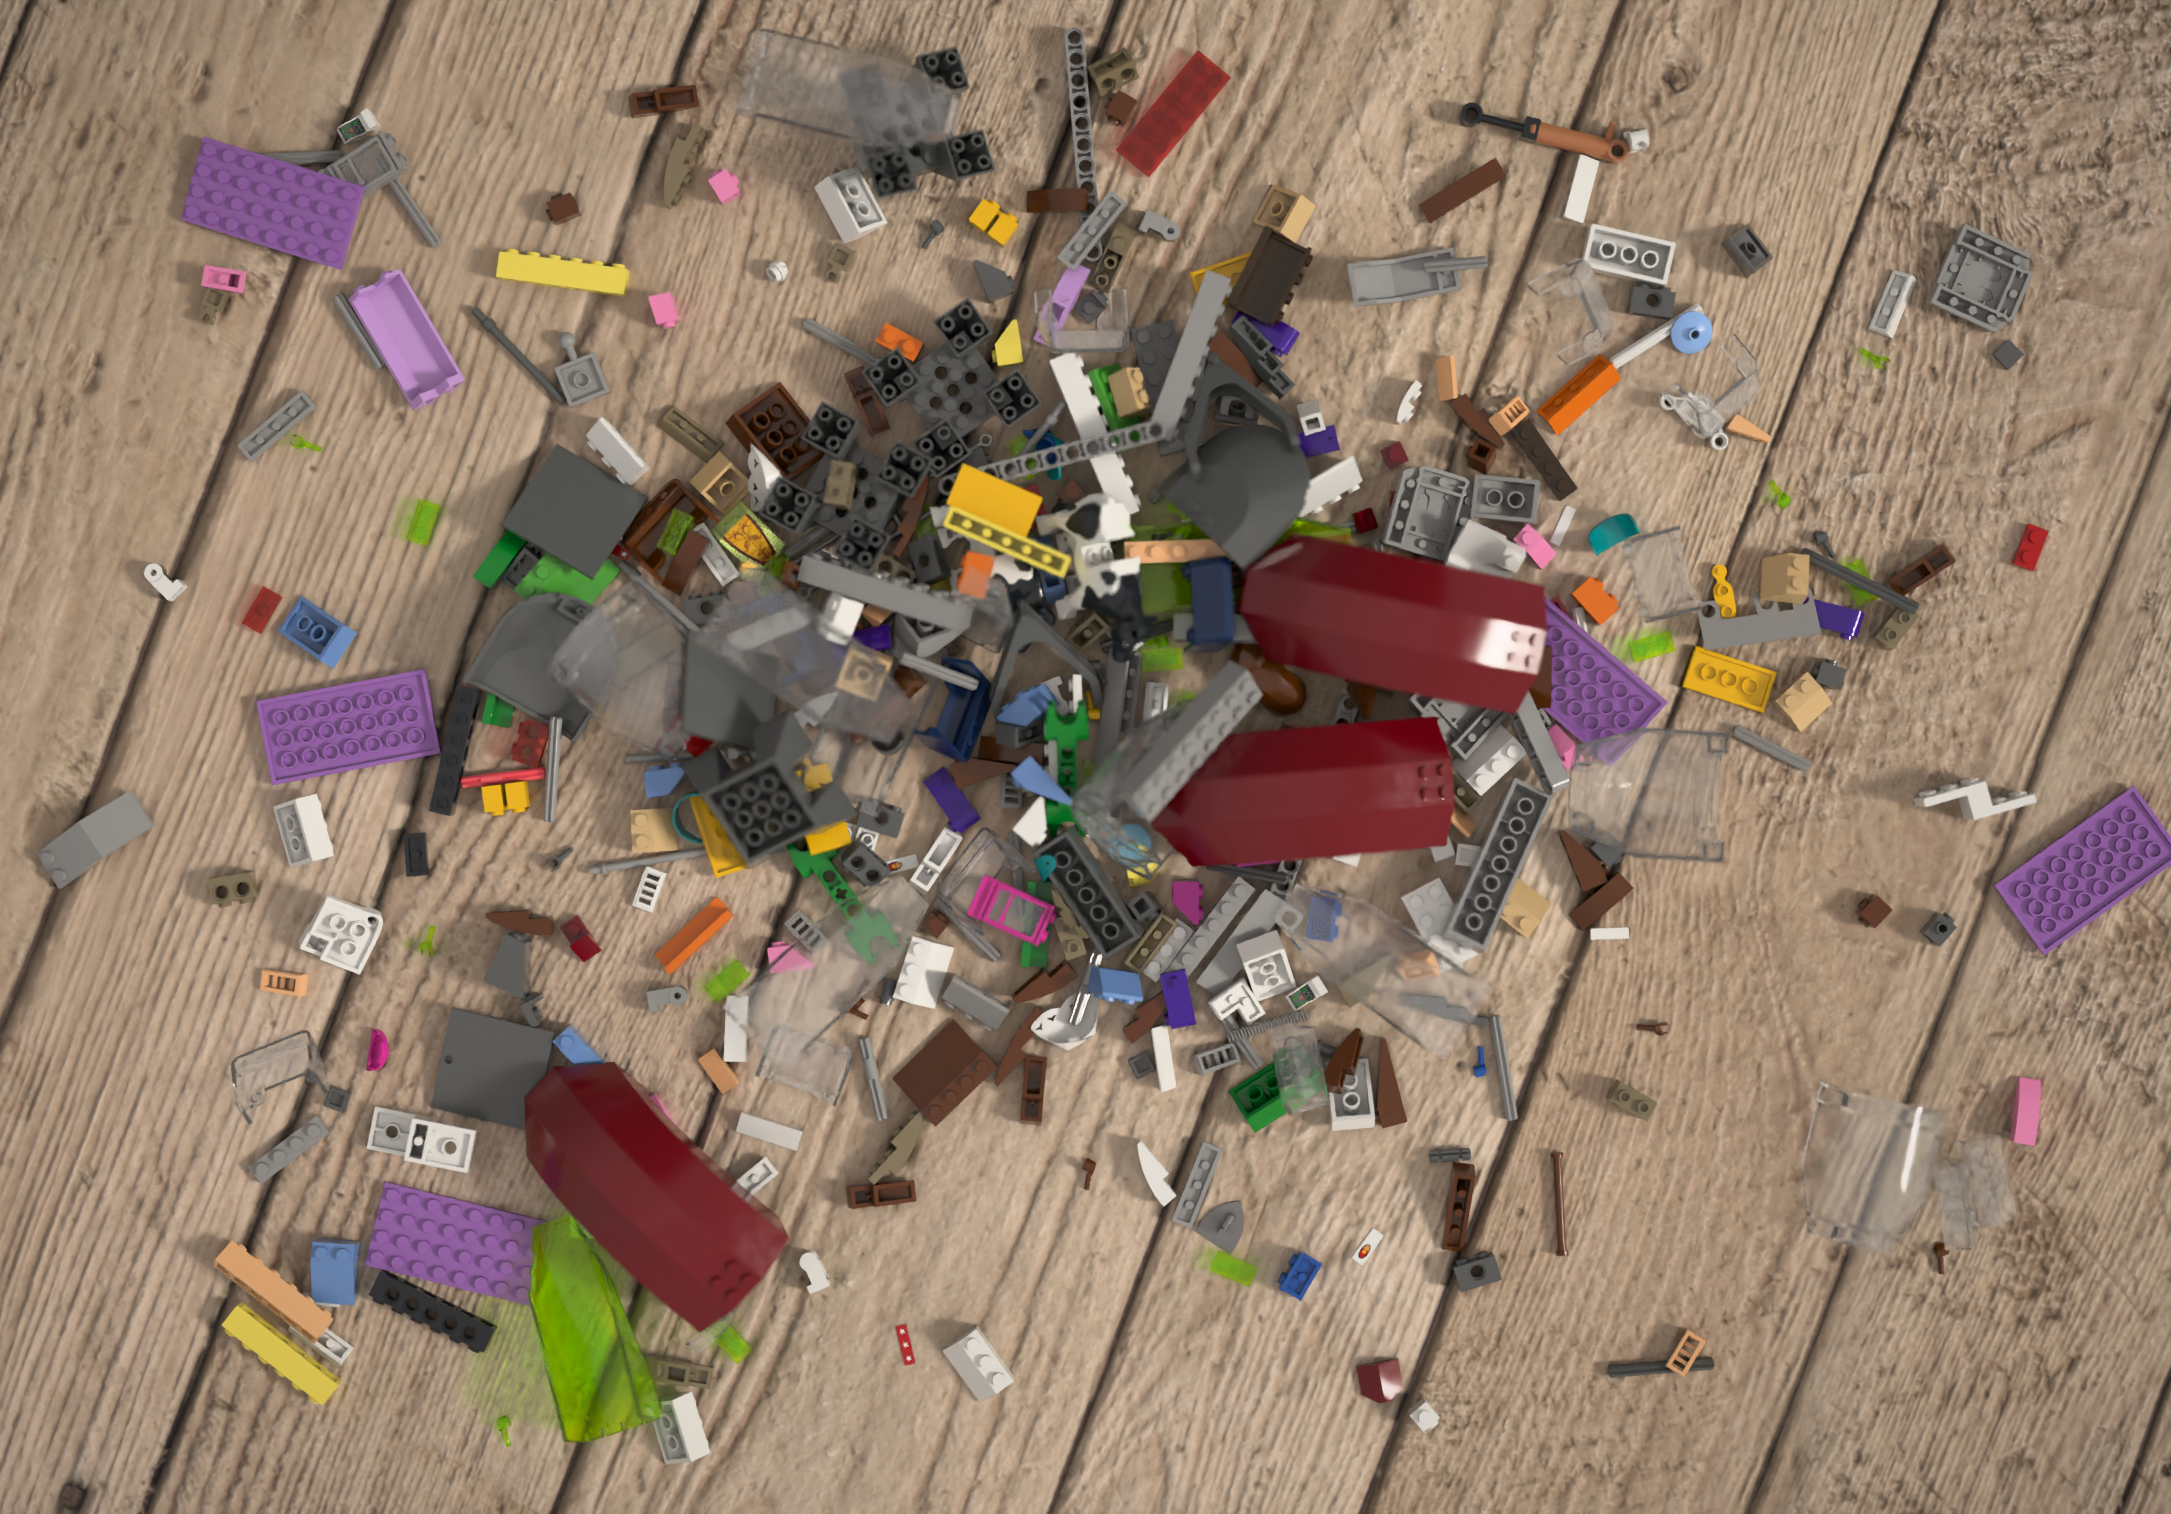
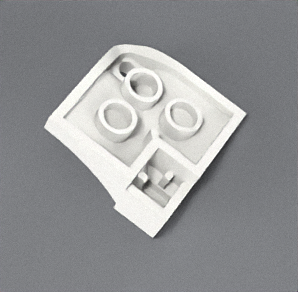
M1467 519L1449 550L1443 565L1510 579L1514 573H1517L1524 561L1526 548L1506 540V536Z
M327 894L310 924H307L299 940V947L302 950L320 956V960L360 975L382 930V914L371 907H361ZM375 917V920L369 921L368 918Z

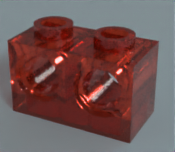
M525 719L524 722L519 724L517 730L519 738L517 743L514 742L510 754L513 756L511 760L539 768L549 738V726ZM532 726L536 727L539 732L538 736L534 739L528 734ZM524 747H529L532 751V755L528 759L522 756V749Z

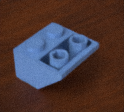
M1045 683L1038 687L1033 685L1026 691L1023 690L1018 693L1013 703L1009 702L1001 708L1002 713L996 718L998 721L1027 726L1046 716L1048 700H1055L1056 707L1060 703Z
M685 762L670 764L668 769H664V765L648 767L649 771L643 772L647 798L674 794L687 777L680 767Z
M1091 966L1087 991L1094 993V997L1105 1001L1114 1002V1000L1133 1005L1135 1001L1142 1002L1143 995L1138 973Z

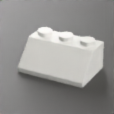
M858 166L829 175L814 187L844 244L857 240L888 223Z
M601 417L587 433L586 437L589 439L587 444L595 452L599 450L602 453V461L609 468L613 466L618 471L615 475L623 484L627 482L632 485L650 469L607 419Z
M1498 724L1466 760H1461L1457 757L1451 763L1452 767L1475 792L1482 796L1527 753L1515 737L1501 724Z
M317 794L273 806L290 868L334 856L333 845L328 836L327 824L324 821L321 803L318 800Z
M1042 795L1013 828V831L1031 846L1035 843L1040 845L1047 836L1045 832L1047 830L1045 798Z
M913 935L893 998L935 1009L954 947Z
M977 1325L942 1350L979 1402L996 1395L1014 1382L1013 1374Z
M692 1392L678 1393L647 1403L665 1464L692 1462L710 1453L708 1440L705 1437L702 1420L699 1417L696 1400Z

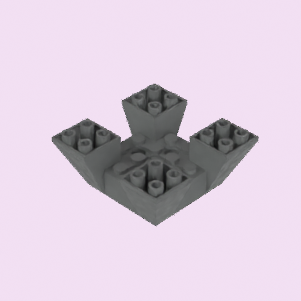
M957 47L918 55L910 85L894 89H886L879 64L838 74L850 116L857 126L866 155L864 161L877 200L916 191L917 186L914 177L933 172L957 181L996 171L983 129L953 136L943 101L970 88ZM903 129L908 133V136L904 134ZM883 134L888 137L889 141L884 138ZM909 150L914 153L915 157L910 154Z
M969 297L933 321L945 344L911 367L898 347H896L862 371L886 407L908 400L929 430L914 440L912 445L918 452L934 460L929 469L936 478L972 454L962 439L994 416H997L1008 429L1043 404L1018 368L999 381L979 353L978 349L993 332ZM940 368L947 370V376L944 379H938L935 376L936 371ZM968 374H975L977 376V381L974 384L965 382ZM951 386H957L960 389L959 394L955 397L948 395V389ZM934 398H939L942 401V405L938 409L930 407V402ZM965 403L972 406L969 414H962L960 412V407Z
M822 401L801 437L803 441L824 454L822 460L805 489L779 477L759 515L796 535L816 525L825 528L841 537L833 555L871 574L892 537L885 533L887 526L903 498L914 497L934 460L897 440L894 442L884 461L859 448L860 421ZM832 460L853 463L858 468L854 491L857 490L858 494L852 499L850 510H847L846 516L839 518V514L843 509L832 508L824 503ZM868 472V477L860 480L861 474ZM876 500L875 507L868 509L869 502Z
M791 709L753 727L755 759L732 769L716 746L680 766L703 802L713 811L727 832V838L748 870L784 853L785 849L783 846L804 836L822 834L858 815L836 779L809 792L794 770L795 764L812 747L813 743Z

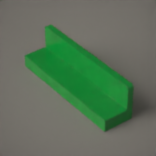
M488 692L482 723L510 728L515 706Z
M1028 880L1027 893L1042 900L1052 901L1051 889H1053V883ZM1026 900L1024 934L1032 937L1039 921L1036 922L1032 919L1031 912L1039 907V905ZM1050 923L1046 928V931L1049 933L1044 943L1040 942L1036 946L1023 940L1021 967H1047Z

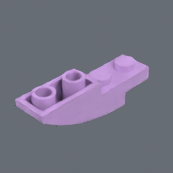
M1080 264L1074 272L1068 267L1066 268L1040 319L1041 323L1033 338L1034 340L1050 348L1055 347L1071 309L1074 308L1087 280L1090 269Z

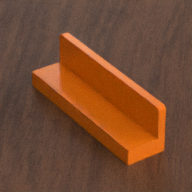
M1599 354L1536 412L1550 425L1554 433L1559 435L1612 388L1621 377L1613 364Z
M716 897L667 942L655 956L665 966L664 969L669 975L672 974L725 925L734 914Z

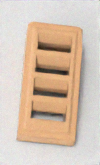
M1516 395L1490 417L1489 422L1498 434L1502 436L1529 414L1530 410L1520 397Z
M1738 414L1732 416L1724 428L1726 431L1762 443H1768L1772 439L1770 435Z
M262 969L260 990L298 997L304 996L307 989L308 975ZM270 975H273L272 987L269 986ZM279 976L281 977L280 988L278 987ZM288 978H290L289 989H287Z
M1687 1329L1667 1362L1666 1367L1685 1377L1707 1340ZM1689 1337L1699 1343V1345L1696 1347L1686 1340ZM1683 1345L1694 1350L1693 1355L1682 1349ZM1680 1352L1690 1358V1360L1687 1362L1677 1355ZM1674 1360L1685 1365V1368L1682 1369L1673 1363Z

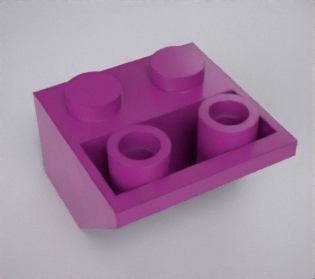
M1172 880V903L1194 925H1199V920H1203V907L1199 906V898H1203V885L1199 884L1198 880Z

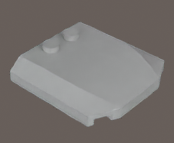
M1965 223L1961 224L1953 236L1930 290L1928 304L1993 334L1997 333L2006 323L2015 318L2031 280V271H2029L2031 254Z
M1429 466L1401 470L1381 543L1444 562L1467 519L1475 520L1474 517H1470L1474 487L1465 477Z
M1413 693L1406 699L1409 707L1418 717H1436L1448 750L1461 760H1466L1508 714V712Z

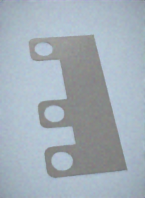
M1808 588L1809 601L1806 604L1792 603L1793 609L1779 611L1776 601H1773V606L1770 609L1761 608L1759 605L1760 594H1756L1754 602L1757 615L1721 619L1716 601L1697 603L1696 609L1705 650L1822 634L1812 590ZM1705 605L1713 606L1715 609L1714 616L1710 618L1703 616L1701 612L1702 607Z
M1265 889L1196 983L1217 996L1235 983L1233 979L1240 969L1245 971L1236 946L1237 944L1268 933L1275 923H1278L1288 931H1294L1304 919V915ZM1292 912L1297 915L1298 920L1294 925L1290 926L1284 922V917Z

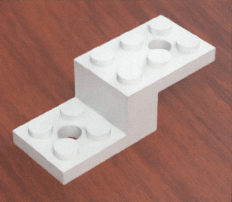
M1081 674L1073 675V679H1069V692H1073V701H1069V714L1076 712L1078 700H1082ZM1048 741V744H1044V756L1049 757V766H1045V771L1058 783L1057 741Z
M1978 778L1961 780V785L1947 784L1940 786V791L1931 789L1919 792V797L1914 798L1915 805L1918 807H1928L1958 798L1963 818L1967 820H1977L2036 803L2034 794H2027V791L2021 792V790L2009 793L2008 798L2000 796L1990 798L1986 781H1979Z
M376 1106L367 1149L404 1156V1161L468 1173L477 1130L440 1123L439 1118ZM389 1126H395L398 1129L396 1137L388 1135L387 1129ZM452 1141L456 1144L457 1149L455 1153L446 1151L445 1145L447 1142Z

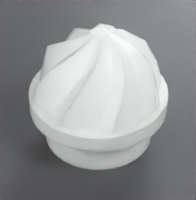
M782 261L771 262L769 267L766 268V273L774 283L782 282L787 276L788 267Z

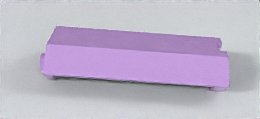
M401 269L393 272L387 270L379 275L380 279L375 284L368 287L361 285L354 289V294L348 300L414 411L436 401L435 398L443 393L453 391L465 381V378Z

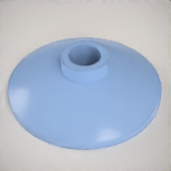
M1697 311L1681 314L1674 321L1671 328L1673 345L1676 349L1686 354L1700 352L1708 345L1712 337L1710 320L1704 314ZM1696 330L1697 334L1692 338L1691 334Z

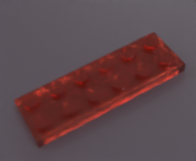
M1197 50L1116 151L1150 178L1229 82L1231 77Z

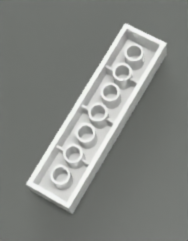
M1074 351L1050 360L1051 369L1067 403V408L1080 439L1083 440L1107 433L1106 429L1109 428L1108 422L1104 414H1099L1100 403L1096 394L1092 395L1089 390L1092 388V384L1088 374L1083 375L1081 369H1084V364L1080 355L1075 356ZM1111 437L1110 445L1113 448H1116L1117 444L1115 442L1114 437ZM1096 441L1090 443V452L1096 453L1099 450V445ZM1111 453L1089 459L1102 492L1122 502L1128 510L1130 517L1138 514L1139 508L1142 505L1138 495H1133L1130 488H1133V483L1129 474L1124 475L1122 468H1125V464L1121 454Z

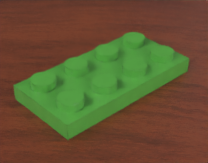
M1118 363L1094 369L1087 373L1111 432L1143 424L1141 417H1119L1107 378L1122 370ZM1134 430L1130 435L1133 442H1138L1141 438L1138 430ZM1113 436L1118 447L1120 440L1117 436Z

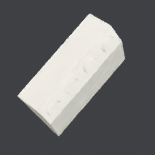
M1353 456L1310 481V489H1307L1305 497L1306 503L1297 519L1293 522L1292 525L1294 527L1305 521L1303 518L1305 515L1311 513L1313 516L1322 511V505L1327 502L1332 505L1342 499L1340 495L1348 491L1351 494L1360 488L1358 484L1362 482V478Z

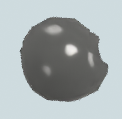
M883 724L872 734V745L882 755L891 756L897 754L903 747L904 734L901 728L895 724Z

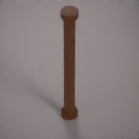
M1563 1152L1551 1153L1554 1169L1558 1245L1556 1256L1569 1255V1250H1566L1562 1176Z

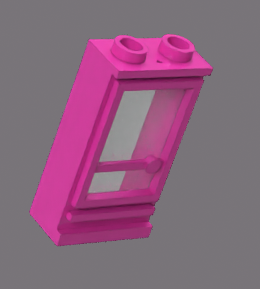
M985 874L967 915L1038 946L1040 942H1045L1049 933L1046 931L1049 923L1053 924L1058 912L1054 911L1055 905Z

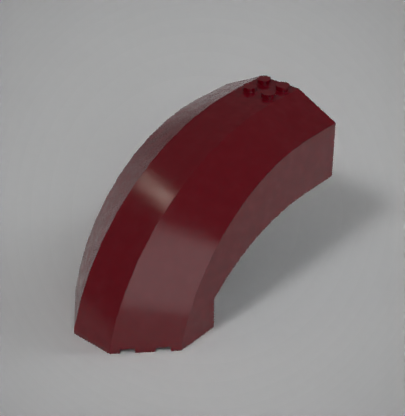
M1294 532L1283 543L1276 545L1264 554V557L1257 563H1252L1247 567L1238 608L1240 615L1245 618L1255 642L1261 647L1265 660L1398 691L1514 714L1517 713L1538 675L1547 635L1545 588L1542 585Z
M1435 716L1229 733L1151 820V827L1157 833H1160L1166 839V842L1177 852H1180L1191 866L1315 859L1446 846L1455 803L1451 757Z
M617 1063L578 1064L571 1067L553 1066L524 1097L526 1156L542 1180L580 1225L625 1270L699 1333L738 1306L765 1277L790 1239L780 1217L702 1151L649 1098L646 1088Z

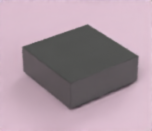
M2009 339L1992 354L2006 370H2009L2024 355Z
M1147 1050L1128 1059L1137 1079L1156 1070Z
M331 1085L323 1106L344 1113L352 1092Z

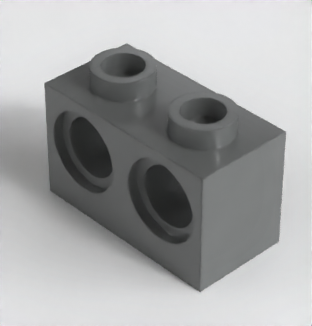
M859 838L840 855L843 869L849 874L853 873L856 875L858 882L862 886H868L872 890L891 873L889 864ZM856 856L861 857V859L856 862L851 860L853 857ZM869 870H876V871H877V872H876L875 874H873V875H868V874H867V872H868Z

